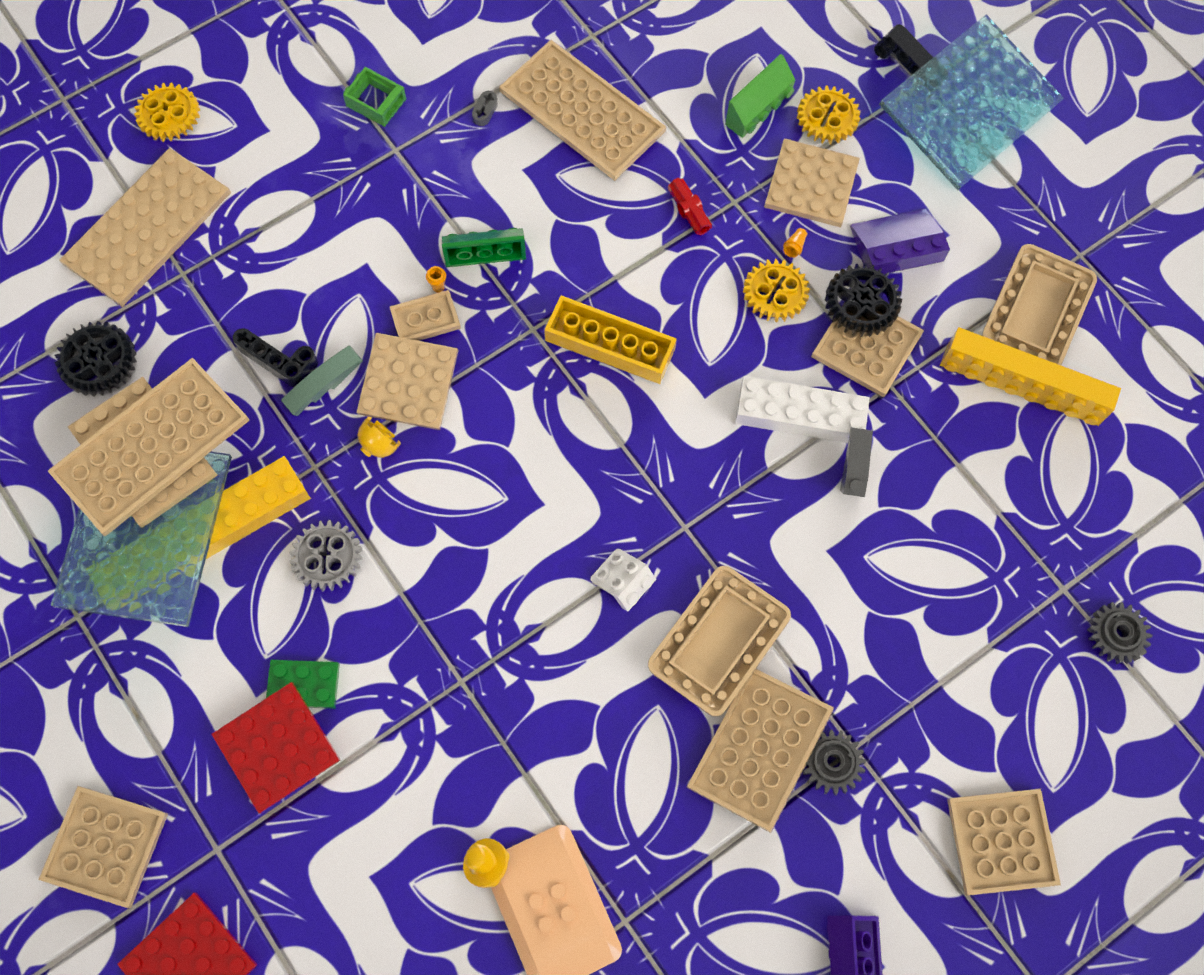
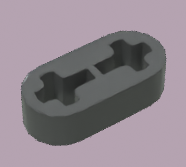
M485 91L480 95L472 111L473 122L476 125L485 126L490 122L498 105L495 92Z

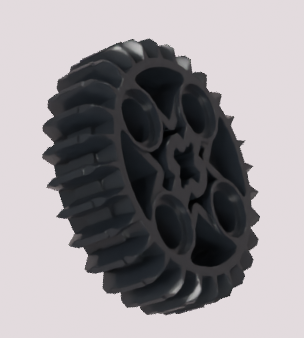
M865 263L863 268L856 264L853 269L849 265L846 270L841 269L839 274L836 273L829 282L824 300L826 302L825 309H829L828 316H833L832 322L838 321V328L844 326L845 333L848 330H852V336L856 332H860V337L864 333H867L869 337L873 332L878 335L881 330L885 332L888 327H891L901 310L902 299L900 296L902 292L897 291L899 284L893 285L895 278H887L889 272L882 274V268L877 271L874 270V265L871 268H867ZM883 294L887 296L889 303L881 298ZM837 296L846 302L842 307L838 302ZM863 316L868 321H862L859 319Z
M97 321L95 326L89 322L88 327H84L81 324V329L78 331L73 328L74 333L72 335L66 333L68 339L66 341L61 340L63 347H57L60 353L55 354L58 360L55 362L58 368L56 371L60 375L61 380L75 392H81L85 396L90 393L93 397L96 396L97 392L103 396L105 390L112 393L111 388L116 387L119 389L118 384L120 382L126 384L124 378L126 376L131 377L129 370H135L132 364L137 362L134 357L137 353L134 350L135 346L130 337L121 328L118 329L115 324L110 326L108 322H104L102 325L100 321ZM103 337L97 342L94 340V338ZM77 350L79 354L73 357L74 353ZM120 359L119 364L115 368L113 363ZM95 375L99 378L98 380L88 381Z

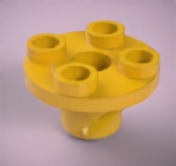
M485 838L478 840L468 849L464 857L463 870L467 880L481 888L497 886L506 872L509 853L500 842L494 839Z

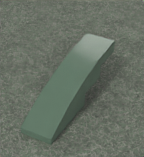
M348 345L312 371L285 395L281 401L293 415L298 416L311 402L316 403L330 388L335 389L363 360Z

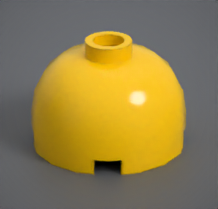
M367 417L359 427L357 434L358 442L362 446L360 450L368 457L374 455L378 458H384L394 453L401 445V442L398 440L396 443L392 439L395 435L379 421L373 423L370 421L372 417Z

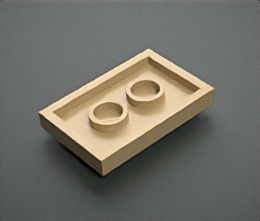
M449 290L390 306L398 337L420 341L461 329Z

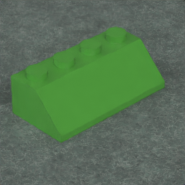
M782 54L775 58L729 101L725 125L741 138L748 133L751 134L760 121L764 122L773 109H778L785 98L788 99L794 92L795 78Z

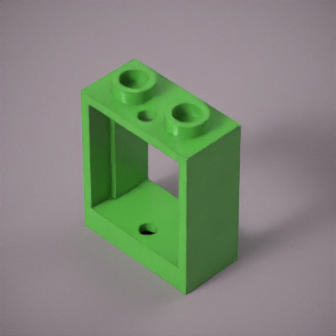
M364 67L356 75L355 80L344 90L343 94L348 108L384 127L406 100L403 86L367 67ZM369 84L388 94L377 110L358 100Z

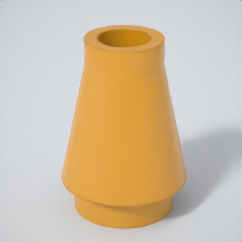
M798 228L784 242L783 251L787 256L795 258L802 253L807 236L806 230Z
M433 266L427 271L426 280L437 293L442 292L445 288L446 272L441 267Z

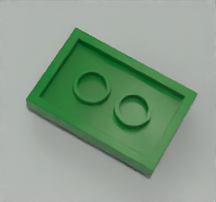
M270 660L266 698L293 682L309 708L335 709L340 663Z

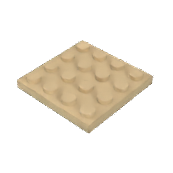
M784 138L764 208L841 228L860 158Z
M863 316L859 319L862 321H868ZM899 316L885 332L881 330L878 335L873 332L870 337L867 333L860 337V332H856L852 336V330H848L845 333L844 326L838 328L839 322H832L811 357L883 398L924 332L923 329Z
M376 333L357 414L440 430L458 355V348Z
M77 786L39 880L119 906L131 908L168 814Z
M1041 789L947 799L965 896L1061 885Z

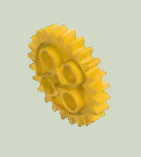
M162 83V88L154 85V91L148 88V95L141 94L143 100L137 99L139 106L134 107L136 110L134 116L141 131L145 132L147 137L152 136L154 140L160 137L162 142L165 141L166 137L170 141L173 140V136L180 139L181 133L187 136V129L194 130L191 124H198L196 118H200L198 113L200 111L199 103L196 97H194L193 92H189L187 87L182 89L180 84L174 87L173 83L166 87L165 83Z
M825 86V90L818 87L817 92L811 89L810 94L806 93L804 99L800 100L797 109L798 125L803 126L802 132L808 131L807 137L814 135V141L821 138L822 144L825 140H828L829 144H832L834 139L837 143L840 142L841 138L846 141L848 135L852 136L853 132L856 131L860 121L861 111L858 110L859 104H854L855 98L849 99L850 93L842 94L843 89L837 92L835 86L832 90H829L828 86ZM836 103L833 107V111L829 114L826 124L824 125V127H821V125L824 122V119L827 117L832 104Z
M769 259L766 261V265L759 262L758 268L753 266L752 271L748 272L747 279L744 281V300H749L747 307L754 306L752 313L759 311V318L766 315L767 321L774 317L775 322H777L779 317H781L785 322L787 315L793 319L795 313L799 315L801 308H805L806 302L809 299L810 288L807 287L809 281L804 280L805 274H798L800 268L792 269L793 263L786 266L785 260L781 264L778 263L777 259H775L774 264H771ZM782 277H785L780 289L776 291L773 300L768 304L767 302L770 300L772 293L777 289ZM758 292H764L766 295H761ZM777 301L783 302L784 305L778 304Z

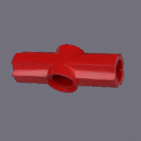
M683 178L674 179L668 185V190L677 203V209L681 217L688 220L696 235L707 233L712 228V224L703 211L700 198L696 194L693 195Z

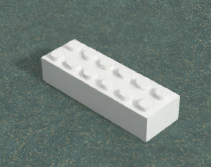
M744 376L740 388L735 424L848 443L851 427L866 429L870 397Z

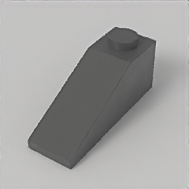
M853 427L850 429L840 491L845 495L865 497L869 477L873 430Z

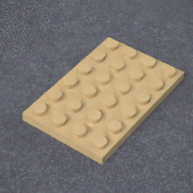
M141 377L69 425L68 428L81 445L152 390L145 378ZM202 458L135 512L132 517L143 528L217 476L216 472L207 460Z
M755 669L732 701L687 788L771 833L834 707Z

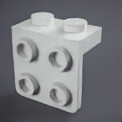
M616 549L591 576L592 583L613 595L620 606L626 611H629L638 602L640 597L656 580L647 564L621 549Z

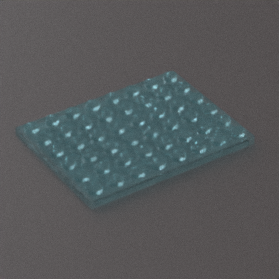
M986 14L881 100L879 105L948 181L959 190L1064 98Z
M212 451L204 458L216 472L217 476L143 528L130 516L107 536H104L79 508L51 606L189 627L232 459L231 455Z

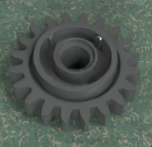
M1114 602L1107 606L1103 605L1093 613L1095 618H1091L1088 621L1093 626L1089 627L1087 631L1094 634L1088 640L1096 641L1092 648L1101 649L1099 656L1107 654L1108 662L1114 658L1116 664L1123 662V660L1126 664L1132 662V659L1136 661L1140 659V655L1142 656L1147 653L1145 648L1151 646V643L1146 641L1153 637L1152 634L1146 633V630L1150 629L1151 626L1143 624L1147 617L1139 618L1140 610L1133 613L1131 604L1124 608L1123 602L1117 605ZM1116 629H1119L1122 632L1123 637H1120L1117 634Z
M830 730L828 737L822 732L805 765L808 768L803 771V775H811L808 783L817 782L815 790L823 786L824 794H827L829 789H832L834 796H836L839 788L844 794L847 793V786L855 789L856 786L853 780L861 782L862 778L857 773H865L866 770L859 765L865 764L866 759L859 758L864 753V750L855 749L859 742L851 744V735L844 739L842 731L837 736H834L833 730ZM830 757L836 758L839 761V767L833 768L829 766L827 759Z

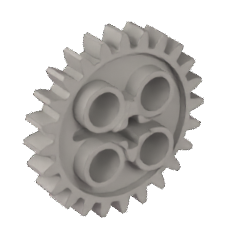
M328 520L327 525L324 526L322 521H319V527L317 528L310 524V531L303 529L305 535L303 537L300 535L296 536L300 542L292 543V546L296 549L295 551H290V555L295 557L290 560V563L295 565L292 571L299 573L297 578L299 581L304 579L303 583L305 586L311 583L313 590L318 585H320L322 592L325 591L326 586H329L331 591H333L335 584L342 588L341 581L345 580L347 583H350L348 576L356 577L353 569L361 568L360 564L356 562L363 560V557L357 554L363 551L361 546H357L360 541L358 538H354V531L349 532L347 525L341 529L340 522L333 526L331 520ZM328 537H330L329 542H328V546H327L326 540H327ZM322 541L318 548H312L314 542ZM343 542L342 548L334 549L336 543ZM319 562L316 569H309L311 563ZM341 563V567L337 571L331 570L333 564ZM326 564V574H322Z

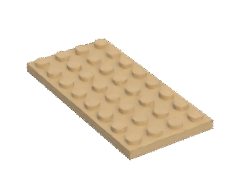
M553 40L544 45L499 86V91L614 181L666 132L664 124Z
M169 148L59 261L123 307L231 194V191L218 180Z
M191 358L55 464L48 472L104 536H107L250 420L205 370Z

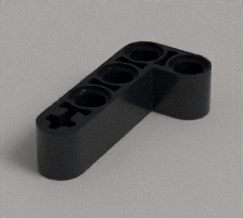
M901 24L895 25L874 47L876 55L882 59H886L893 54L929 92H935L948 78L945 69Z
M245 328L238 329L233 334V341L242 354L289 386L295 387L314 371L318 365L316 355L309 346L299 347L289 358ZM265 350L262 354H257L259 351ZM305 357H310L309 360L302 361ZM281 361L280 364L273 365L275 362ZM297 372L295 376L290 377L291 373Z

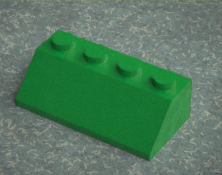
M523 228L442 236V250L446 268L526 260Z

